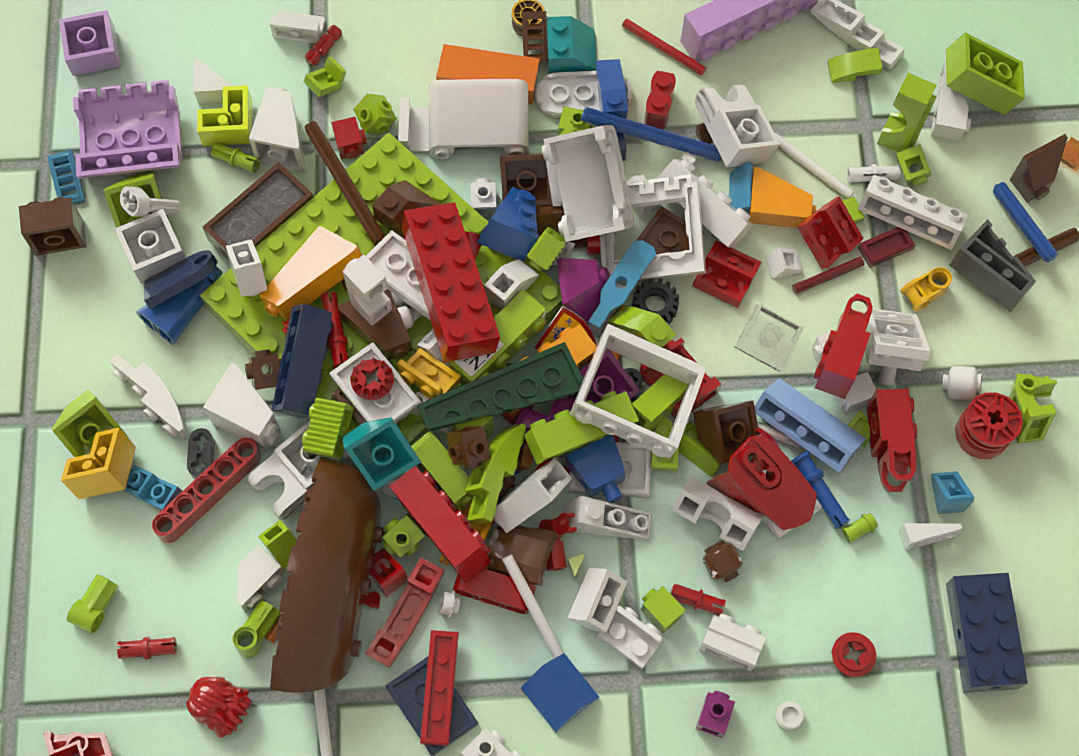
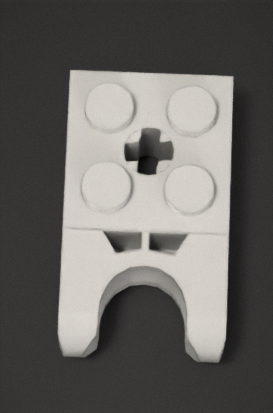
M733 85L726 96V100L721 98L713 88H701L697 92L695 98L696 108L726 167L741 166L746 162H751V164L764 163L769 160L779 147L780 142L760 105H755L744 85Z
M309 421L274 450L275 453L253 470L248 477V483L256 490H264L275 483L285 484L284 493L274 504V513L280 520L289 519L304 507L307 490H311L313 484L316 483L312 482V476L320 458L339 461L349 466L355 464L345 449L341 460L318 455L312 459L315 455L303 451L302 437L304 432L308 430Z

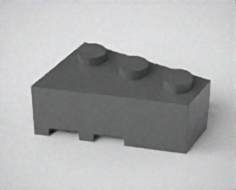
M987 219L959 249L949 266L1011 313L1032 288L1036 280L1018 257L1011 255L1005 247L1007 243L1003 238L999 239L991 229V222Z

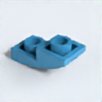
M135 465L130 470L126 488L123 490L161 511L182 492L178 486L166 482L153 473Z

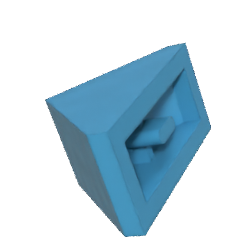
M957 471L931 474L938 514L965 512L974 502V495Z

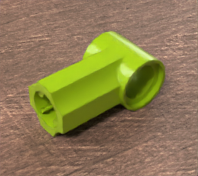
M97 574L82 599H78L70 608L66 619L67 622L90 634L95 633L104 620V610L119 586L108 578Z
M260 600L243 626L239 627L232 636L233 644L241 656L250 658L259 653L261 643L281 616V612L266 601ZM244 638H254L250 646H240Z

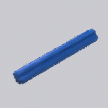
M1004 182L996 184L993 193L1046 263L1054 261L1057 258L1058 252L1007 184Z

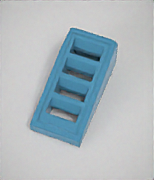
M68 150L48 155L49 168L57 198L71 197L74 204L85 202L81 179L76 177V157L73 152ZM72 171V173L59 176L61 173ZM74 181L72 184L61 186L63 183ZM74 190L77 191V193H74V194H70V195H66V196L63 195V193H66V192H70V191H74Z

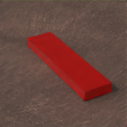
M431 630L420 738L421 745L449 747L459 632Z

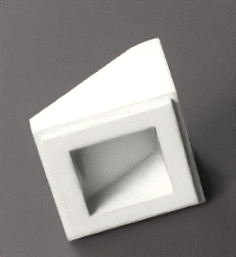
M776 248L766 256L772 278L802 273L797 251L794 249Z

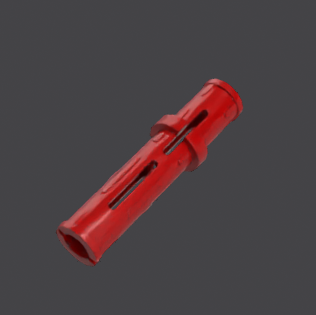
M326 292L320 297L323 310L332 312L331 321L333 326L328 335L327 347L331 349L333 369H336L348 360L346 349L348 340L343 332L341 316L337 306V293L331 292L329 301V295Z

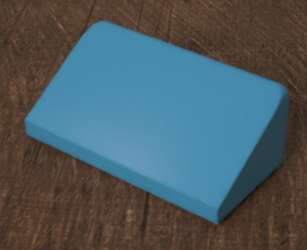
M746 162L731 171L729 178V197L732 199L730 204L736 209L742 208L748 214L751 208V162Z

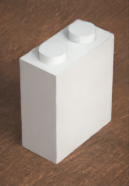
M554 457L514 486L496 504L494 520L508 533L552 502L572 477Z

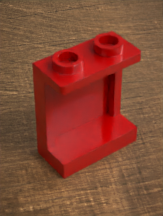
M682 338L675 342L671 340L662 347L696 362L684 348L685 341ZM641 364L640 374L642 380L650 388L664 374ZM706 373L704 374L691 413L719 393L721 383L715 376L710 379ZM682 400L673 407L671 415L674 419H676Z

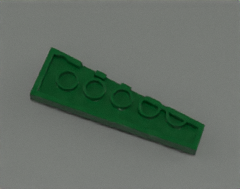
M563 342L417 405V410L427 432L578 395L583 378L566 343Z

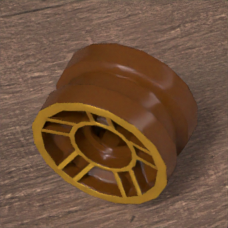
M519 0L512 8L513 30L522 37V12L545 11L543 5L537 0ZM542 19L527 20V24H542ZM542 29L528 30V34H540L542 32Z

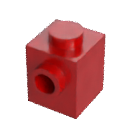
M355 116L331 122L340 159H353L364 154L363 144H367L364 129L359 130Z

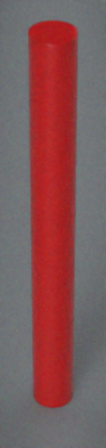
M628 18L624 20L622 27L699 75L702 76L705 73L707 67Z

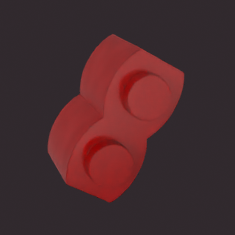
M658 70L654 73L646 102L644 124L662 130L667 126L676 84L674 73Z

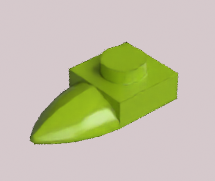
M665 417L655 430V433L669 438L673 423L668 417ZM679 446L670 459L659 457L651 451V470L677 472Z

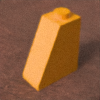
M754 167L751 185V208L749 211L751 216L749 221L751 223L797 228L804 220L816 212V205H812L813 195L759 167Z

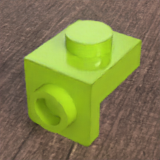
M328 57L324 68L306 74L303 82L318 97H322L341 89L346 70L333 57Z

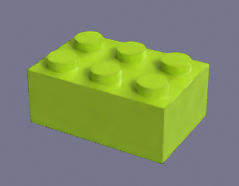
M966 32L945 49L947 87L1003 115L1007 114L1025 99L1022 61Z

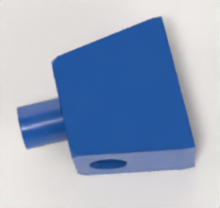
M608 435L566 455L568 469L589 496L593 497L603 492L608 503H614L623 497L617 485L625 481L626 473L613 435Z

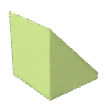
M585 554L568 559V565L574 580L585 559Z

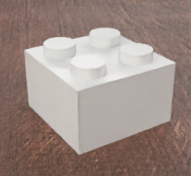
M163 209L115 229L140 284L185 259V255Z

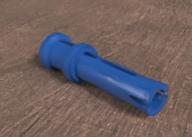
M809 451L803 452L791 460V462L817 493L816 499L835 526L834 528L838 529L844 526V523H848L850 519L823 480L824 472L818 470L810 457L811 453Z

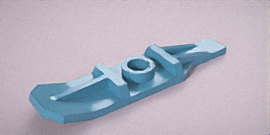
M643 240L632 243L602 288L600 304L588 321L590 324L600 329L612 310L625 303L656 256L653 246ZM619 281H624L626 287L620 289L616 284Z

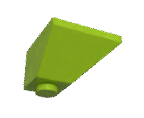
M154 170L130 175L103 190L116 228L142 218L129 215L121 206L120 194L124 187H139L149 198L163 199Z
M89 389L65 407L51 429L74 457L90 454L97 432L120 428L123 431Z

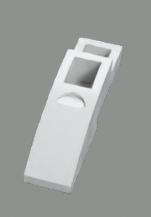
M116 354L109 361L115 369L112 373L123 383L127 380L133 385L131 387L132 390L142 398L140 401L145 407L143 412L154 422L159 419L164 423L163 429L175 438L178 435L185 440L188 434L183 416L163 381L144 362L135 369Z

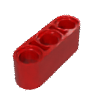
M483 569L465 583L457 574L452 588L455 593L519 614H528L529 610L511 577ZM527 583L532 594L534 595L536 591V586Z

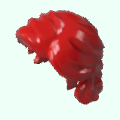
M202 677L191 687L186 706L190 715L199 724H206L219 738H223L226 735H231L233 731H237V724H241L243 721L239 716L247 715L246 710L252 705V701L247 697L249 694L248 689L236 687L224 677Z

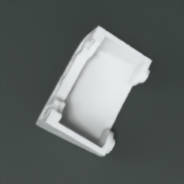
M521 79L435 80L429 84L430 157L447 159L454 154V147H504L507 155L529 153L527 82Z
M604 125L543 139L542 153L546 161L549 160L552 165L554 164L565 213L562 216V221L558 223L560 235L565 238V242L625 230L634 226L630 195L618 138L613 125Z

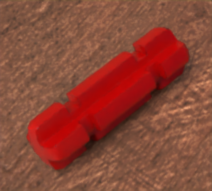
M331 25L327 30L328 33H324L314 44L313 50L310 49L306 53V61L312 66L317 65L321 60L319 57H324L335 44L334 41H338L342 36V30L336 25Z

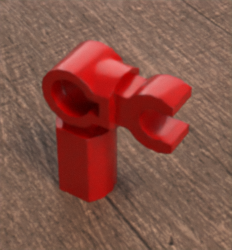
M561 513L559 517L543 519L539 523V529H547L559 534L558 539L554 541L546 565L547 571H559L567 568L564 543L560 538L564 534H572L577 531V527L569 526V520L575 517V513Z

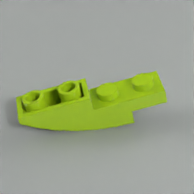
M519 424L507 427L497 434L489 443L490 459L481 461V466L473 468L465 492L473 495L467 518L468 522L474 525L492 522L496 514L498 496L503 487V478L513 476L517 468V460L520 448L524 442L526 425Z

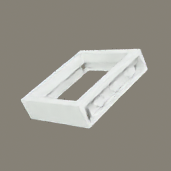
M608 324L599 340L569 415L576 417L581 423L592 424L601 428L606 434L617 435L626 439L631 445L642 446L651 450L653 454L659 457L670 459L679 446L707 367ZM606 348L688 384L669 438L585 402Z

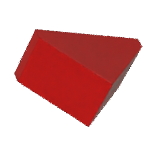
M384 548L374 554L369 575L387 598L406 584L408 578L403 567Z

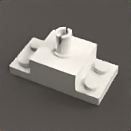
M880 309L872 310L866 332L871 333L865 350L867 364L881 366L878 382L884 385H894L897 368L921 371L923 360L929 361L931 350L918 315Z

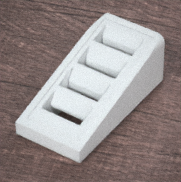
M906 523L899 529V535L905 550H911L955 538L961 532L962 526L961 524Z

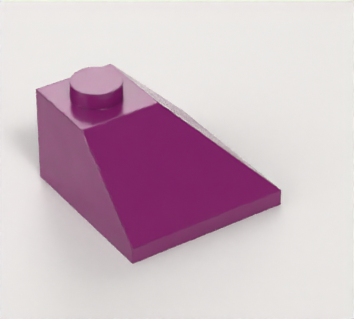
M556 259L563 305L580 316L587 324H590L588 321L600 304L601 290L611 276L609 270L596 260Z
M609 349L603 354L585 402L592 400L594 404L602 401L601 397L612 391H616L617 395L626 391L629 399L640 392L639 388ZM591 361L579 369L583 380Z

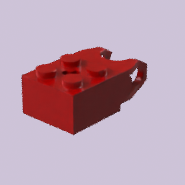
M856 294L848 300L835 331H830L823 347L820 362L813 375V378L818 379L815 389L843 399L846 398L856 379L871 333L866 332L873 310L869 297ZM856 301L863 302L867 307V311L863 314V312L851 309L852 303Z
M876 389L866 406L870 427L871 457H877L880 481L888 492H902L907 481L912 479L916 471L914 440L917 439L918 431L916 423L912 421L914 399L910 398L909 389ZM890 473L895 481H901V485H890L887 481V475Z

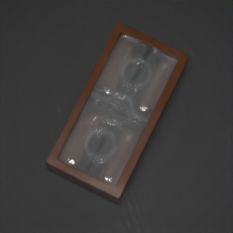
M278 162L202 226L207 240L229 260L226 249L227 245L252 239L254 247H256L314 196L310 190Z

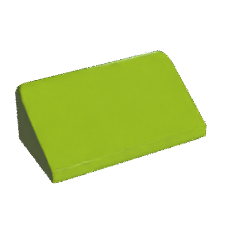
M690 421L685 426L681 437L679 453L712 477L723 464H719L697 437L696 426Z

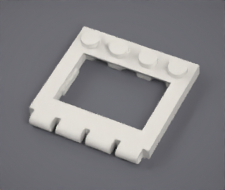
M692 174L674 176V185H671L669 177L650 179L649 188H646L644 180L627 183L632 208L686 201L685 222L690 250L656 254L638 282L648 281L651 278L656 280L658 278L664 279L706 273L699 184L697 181L693 182ZM615 232L600 235L602 266L609 270L610 275L621 261V259H616ZM619 281V282H617V283H619V284H624L625 282H624V281Z

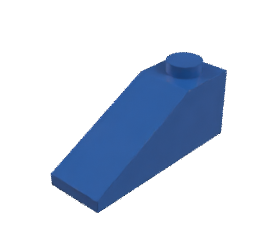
M620 59L596 60L600 111L627 119L626 88Z

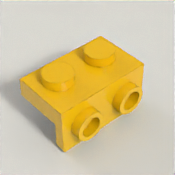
M421 348L407 362L401 359L397 363L399 375L406 384L417 386L428 399L455 389L462 381L461 375Z

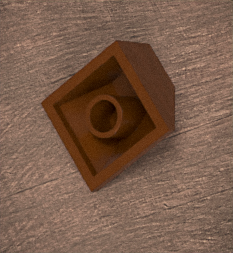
M1066 134L1024 155L1011 176L1010 181L1027 203L1035 198L1040 200L1050 193L1049 188L1055 181L1068 139Z
M404 180L388 186L374 202L372 209L376 221L405 239L402 232L404 210L440 205L441 203Z
M753 400L714 406L693 412L697 437L719 464L729 462L730 457L748 437L759 435L755 431L758 423Z

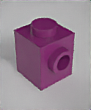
M720 691L708 692L705 696L695 729L723 738L735 701L730 700V696Z

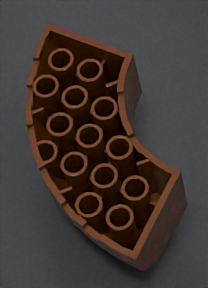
M319 459L312 476V482L316 483L313 484L311 490H307L304 508L300 512L296 532L301 534L297 537L295 547H291L286 570L292 574L289 575L286 590L283 589L279 612L285 614H281L278 629H276L275 639L279 640L276 655L273 656L270 690L303 693L330 687L347 675L354 657L359 658L362 641L358 640L363 600L364 595H369L371 578H368L377 543H382L384 528L380 527L381 506L376 491L371 488L365 477L358 470L339 461Z

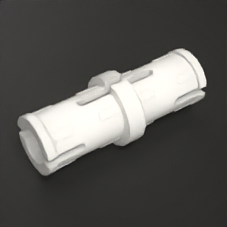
M871 164L869 167H848L847 180L848 183L871 182L873 175L876 174L890 181H899L900 168L898 165L877 167L876 164Z

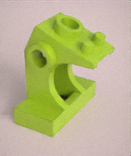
M1017 373L1009 396L1022 413L1023 424L1020 434L1016 437L1017 443L1044 440L1057 413L1053 404L1039 406L1035 399L1050 397L1057 384V380H1052L1049 376L1041 378L1032 374Z

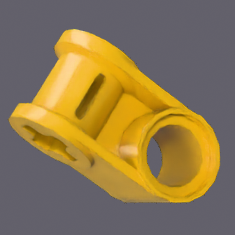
M937 267L921 277L908 282L901 288L900 292L902 295H906L913 304L912 309L914 312H918L946 293L952 282V275L946 268ZM933 280H939L943 285H936Z

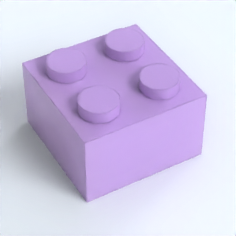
M108 10L59 19L64 58L72 76L121 67L115 28Z

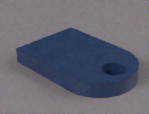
M210 250L194 253L145 280L144 301L151 309L208 276L218 263Z

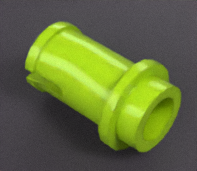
M863 513L860 519L843 527L841 530L846 540L851 544L868 532L874 533L878 523L871 513Z

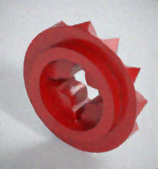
M373 357L369 360L362 359L356 367H353L350 382L353 391L359 397L366 400H378L391 391L394 384V374L392 368L384 360H377ZM374 372H378L376 376L379 382L372 381L370 384H367L368 380L364 374L373 375Z
M849 632L841 635L835 641L831 650L833 664L836 665L840 673L850 677L864 676L871 671L876 662V649L869 638L860 633ZM849 646L854 652L864 651L857 658L858 663L854 662L853 659L847 658L844 660L850 652Z

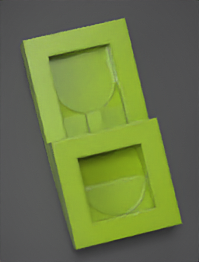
M879 48L854 51L833 57L827 61L831 83L855 81L857 76L881 74L883 69Z

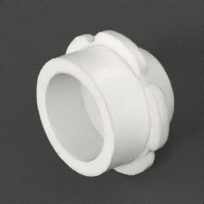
M452 590L451 593L443 592L441 596L439 613L445 614L448 618L453 613L457 614L459 610L460 597H455V591Z

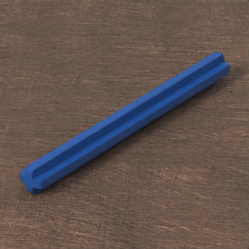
M585 107L582 112L581 120L597 126L613 125L617 132L683 152H689L690 154L719 162L722 158L715 145L589 107Z

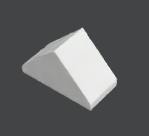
M197 58L194 61V94L198 104L223 103V87L231 85Z

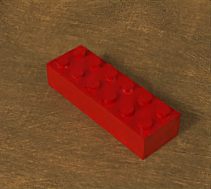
M456 203L404 210L402 232L425 305L427 306L443 362L496 353L500 334Z

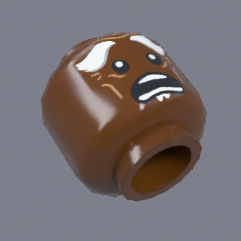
M721 540L704 550L706 554L703 556L702 562L713 580L723 579L726 583L739 576L737 570L742 567L743 562L733 544L724 543Z

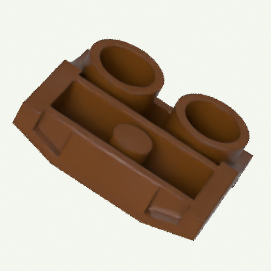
M499 525L494 529L488 546L490 552L487 555L492 563L487 566V570L511 577L502 559L513 555L526 582L542 586V577L554 541L558 539L559 534L547 529L524 527L521 525L506 533Z

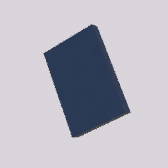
M428 656L385 685L419 738H421ZM455 687L449 745L479 725ZM424 745L431 756H435L447 747Z

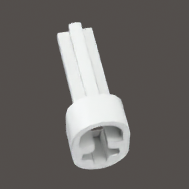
M126 186L120 194L121 206L131 216L144 217L148 213L161 209L164 210L166 215H175L180 212L178 207L179 201L149 198L139 187Z

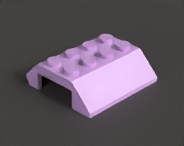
M169 80L152 81V91H148L146 82L126 84L127 94H123L121 85L101 87V97H98L97 88L78 90L79 97H73L74 112L79 120L80 154H75L77 179L180 167L183 158L180 111L176 89L174 86H170Z

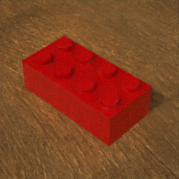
M414 466L389 486L403 507L465 583L492 563L487 555L490 550L483 538L476 530L471 528L464 515L459 510H456L452 505V501L443 490L438 488L436 482L426 470L421 473Z

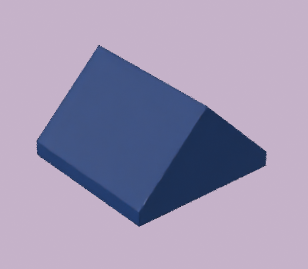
M565 653L542 665L521 687V690L555 733L599 698L598 694Z

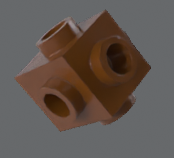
M270 349L254 351L255 357H249V363L245 364L247 380L252 379V385L255 390L276 387L282 358L279 359L278 354H271ZM266 364L268 366V372L264 374L262 372V366Z
M467 426L446 433L449 444L448 452L453 465H464L465 469H472L481 466V461L490 459L489 441L486 438L484 426Z

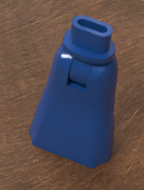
M216 266L208 276L151 309L146 304L136 313L149 328L155 332L158 331L162 338L175 345L194 316L204 305L200 295L216 282L223 272Z

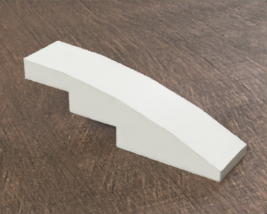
M819 0L811 9V13L820 22L857 51L879 48L882 66L888 70H891L904 55L905 48L885 39V32L865 22L864 14L837 0Z

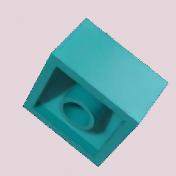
M572 16L547 17L548 74L596 71L594 29Z
M392 417L365 422L342 436L345 450L374 491L421 463V460Z

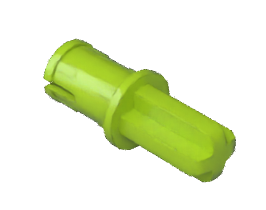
M214 144L212 147L211 155L228 162L231 167H240L251 173H256V169L260 167V158L245 154L239 148L232 149L222 144Z

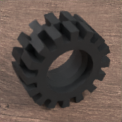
M654 278L649 279V283L646 280L643 281L641 287L638 285L633 294L632 307L659 314L665 322L670 324L673 321V317H676L679 306V294H676V288H670L671 283L668 281L666 284H663V279L658 278V282H654ZM650 296H659L665 301V307L660 311H652L646 306L645 301Z

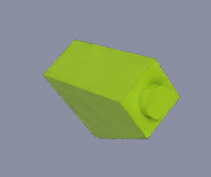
M628 305L624 306L607 321L608 324L660 347H663L676 336L659 314Z
M664 374L632 403L639 419L635 424L654 432L659 423L672 413L674 405L683 399L688 384Z
M429 431L411 446L421 460V463L417 464L422 472L426 470L430 474L438 488L443 490L452 501V505L456 510L461 511L463 508L471 507L473 495L465 492L469 477L459 465H453L449 452L435 435Z

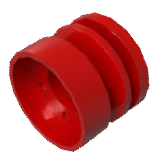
M997 392L981 394L973 399L958 418L955 426L956 440L961 449L970 456L978 459L997 457L1020 434L1023 424L1022 413L1017 404L1008 396Z

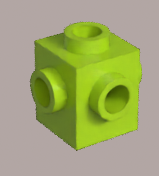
M366 94L353 109L365 133L384 134L397 119L391 104L383 95Z
M407 512L401 519L398 520L394 517L383 527L386 532L382 536L385 540L382 544L391 555L397 553L401 558L406 553L409 557L421 546L418 542L425 537V533ZM405 534L407 538L401 540L397 535Z

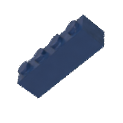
M307 304L292 307L271 411L297 418L309 417L310 407L312 404H315L317 389L322 382L321 368L327 356L328 349L326 343L333 326L331 321L332 312Z

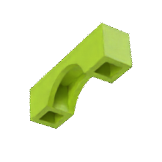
M907 73L893 103V106L901 113L891 112L877 144L895 152H901L908 147H914L937 96L933 95L936 84Z

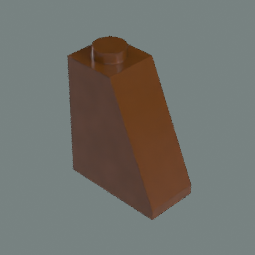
M388 289L384 293L390 298L392 310L373 326L362 317L351 305L350 301L337 305L342 321L367 343L371 344L373 342L387 360L403 358L412 351L411 340Z

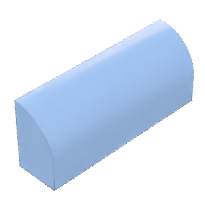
M780 378L764 390L754 406L758 416L839 473L850 462L866 440L865 437Z

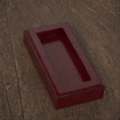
M897 227L859 243L858 249L868 267L871 268L913 250L916 245L906 230Z

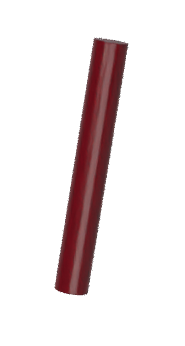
M862 257L855 258L792 285V289L795 294L801 293L864 266V261Z

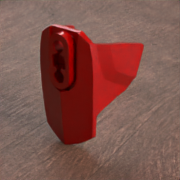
M759 427L755 429L759 435L748 437L730 457L727 472L713 477L707 482L708 486L752 511L768 517L782 530L796 528L809 522L815 509L817 493L797 467L781 451L777 441ZM753 453V458L749 462L748 456Z

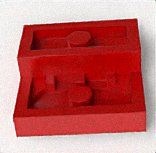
M840 196L822 206L797 227L821 269L829 268L842 254L851 252L864 239Z
M715 241L705 259L706 273L697 274L692 286L738 308L762 262L736 249L727 247L719 241Z

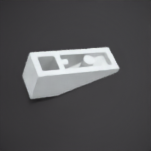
M945 61L939 74L931 136L960 142L963 134L968 133L970 129L969 108L963 94L947 87Z

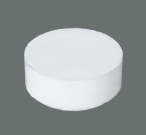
M793 701L782 703L775 712L776 723L781 729L786 731L798 729L805 717L802 707Z

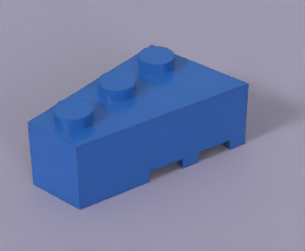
M512 187L491 217L477 243L523 262L538 239L535 197L526 190H518Z

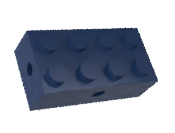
M1009 573L953 576L946 583L963 693L1015 690L1028 684Z

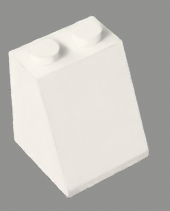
M266 87L249 136L254 156L260 158V164L274 166L279 162L288 170L305 173L306 167L298 119L291 92L280 87Z
M231 362L203 408L214 426L239 439L251 438L259 449L267 453L271 446L274 447L278 443L281 430L273 412L238 366Z

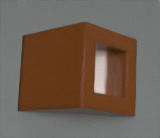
M704 123L697 125L695 133L698 139L708 144L713 143Z

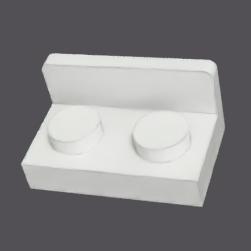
M618 605L608 631H600L597 637L642 670L663 641V638L660 636L661 632L652 624L647 623L645 625L638 620V614L631 608L625 606L623 609Z

